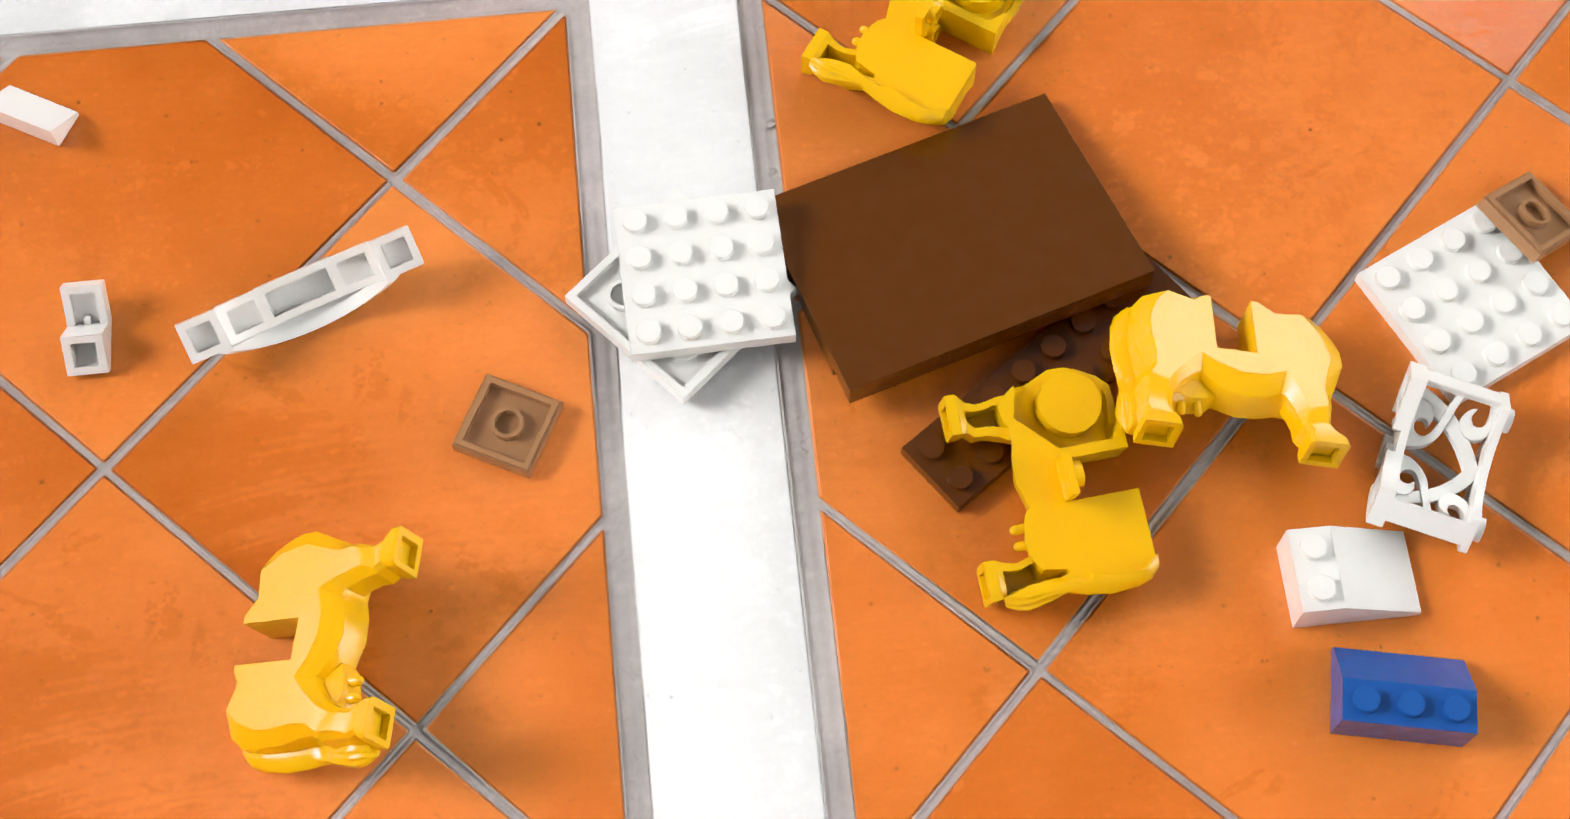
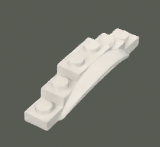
M405 225L373 240L365 241L333 256H327L253 288L252 291L176 324L175 329L192 364L216 354H235L278 344L312 332L345 316L389 287L400 274L424 264V261L408 225Z

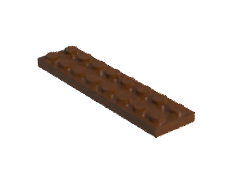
M1146 255L1155 270L1151 285L1051 324L960 400L964 403L979 404L994 397L1005 395L1012 386L1016 388L1025 385L1046 370L1062 367L1097 376L1110 385L1116 380L1109 350L1110 325L1113 317L1126 307H1132L1145 295L1169 290L1188 298L1191 297ZM940 416L901 449L903 457L957 513L1012 468L1010 444L991 441L970 443L964 439L947 443Z

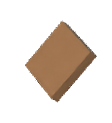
M1530 171L1484 196L1476 205L1533 264L1570 242V211Z
M486 374L452 443L453 450L530 479L564 408L563 402Z

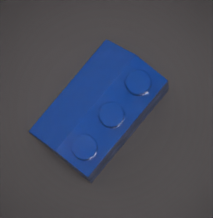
M1333 647L1331 649L1330 734L1463 747L1478 734L1477 689L1464 660Z

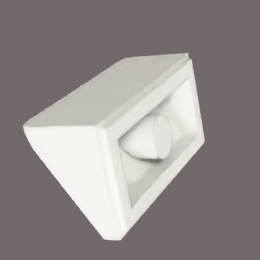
M11 85L0 91V123L57 146L61 145L79 116L78 112Z

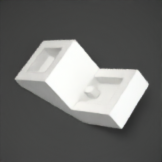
M105 280L63 283L59 289L67 328L61 335L60 341L67 376L109 373L111 370L112 316Z

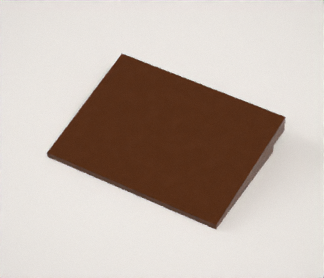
M1045 93L775 195L788 280L796 287V297L832 374L837 375L849 403L1151 285L1155 272Z

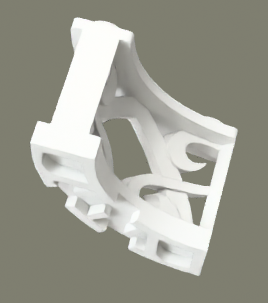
M1411 361L1392 412L1396 413L1391 423V429L1394 430L1393 436L1388 434L1383 436L1375 468H1378V475L1374 484L1370 487L1366 522L1379 527H1383L1385 521L1395 523L1457 544V551L1466 554L1472 541L1478 543L1484 533L1486 518L1482 517V506L1489 470L1501 433L1507 434L1510 430L1515 410L1511 409L1508 393L1502 391L1499 393L1428 370L1426 365ZM1426 386L1440 389L1455 394L1457 396L1447 406L1437 395H1435L1432 391L1427 389ZM1463 398L1491 406L1489 417L1483 427H1476L1472 423V416L1478 409L1466 412L1459 421L1457 420L1454 413ZM1432 420L1437 423L1434 429L1425 436L1417 434L1414 430V423L1416 421L1422 422L1425 425V429L1431 424ZM1444 432L1456 454L1461 473L1440 486L1428 489L1427 478L1422 468L1412 458L1404 455L1405 449L1416 450L1427 447ZM1480 442L1475 457L1471 444H1476ZM1401 473L1412 475L1417 491H1413L1414 481L1409 484L1402 482L1400 479ZM1467 487L1464 499L1456 495ZM1435 503L1436 511L1431 510L1430 504ZM1447 509L1455 510L1460 519L1451 517Z

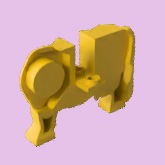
M890 0L885 19L877 20L870 27L863 25L859 28L860 33L863 34L862 37H854L852 39V44L857 47L856 49L841 46L828 31L819 28L801 55V73L814 74L823 82L843 86L847 90L864 91L890 111L912 121L926 125H945L955 115L966 93L973 86L977 63L936 44L935 42L940 31H944L992 54L1005 27L1017 14L1023 0Z
M1169 290L1142 296L1132 307H1126L1113 317L1110 325L1109 350L1119 390L1115 417L1127 434L1133 435V443L1173 448L1184 428L1183 420L1179 415L1194 414L1195 417H1200L1210 408L1235 418L1283 419L1291 432L1292 442L1299 448L1297 457L1300 464L1338 468L1351 446L1347 437L1337 432L1331 425V398L1342 369L1340 353L1324 331L1309 318L1303 315L1275 314L1260 303L1250 301L1237 325L1240 349L1237 350L1217 348L1211 296L1208 295L1188 298Z
M1062 367L1046 370L1025 385L1016 388L1012 386L1005 395L994 397L979 404L964 403L954 394L942 398L938 405V411L947 443L964 439L970 443L991 441L1011 445L1014 487L1027 510L1024 523L1011 526L1009 531L1012 535L1024 534V541L1015 543L1013 548L1016 552L1027 551L1029 557L1013 564L1002 563L996 560L982 562L977 568L976 573L985 608L996 605L1004 600L1005 606L1009 609L1031 611L1049 604L1065 594H1113L1139 587L1153 578L1159 569L1158 553L1155 554L1139 488L1074 500L1081 493L1079 487L1085 485V473L1081 463L1118 457L1128 447L1125 431L1116 421L1115 403L1110 386L1097 376Z
M403 526L392 528L385 539L378 545L350 544L320 532L306 533L290 541L277 551L262 568L258 599L245 615L243 624L271 639L295 636L291 660L235 665L234 668L237 687L226 709L231 738L241 747L244 757L253 769L263 773L284 774L331 764L360 769L379 757L380 749H389L396 708L375 696L361 700V685L364 684V678L357 672L356 667L367 642L370 593L382 586L395 584L401 578H417L423 545L421 537Z

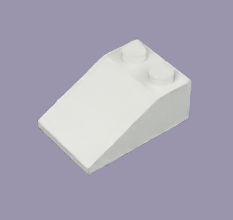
M1340 526L1286 530L1276 546L1292 628L1415 616L1422 613L1403 531Z

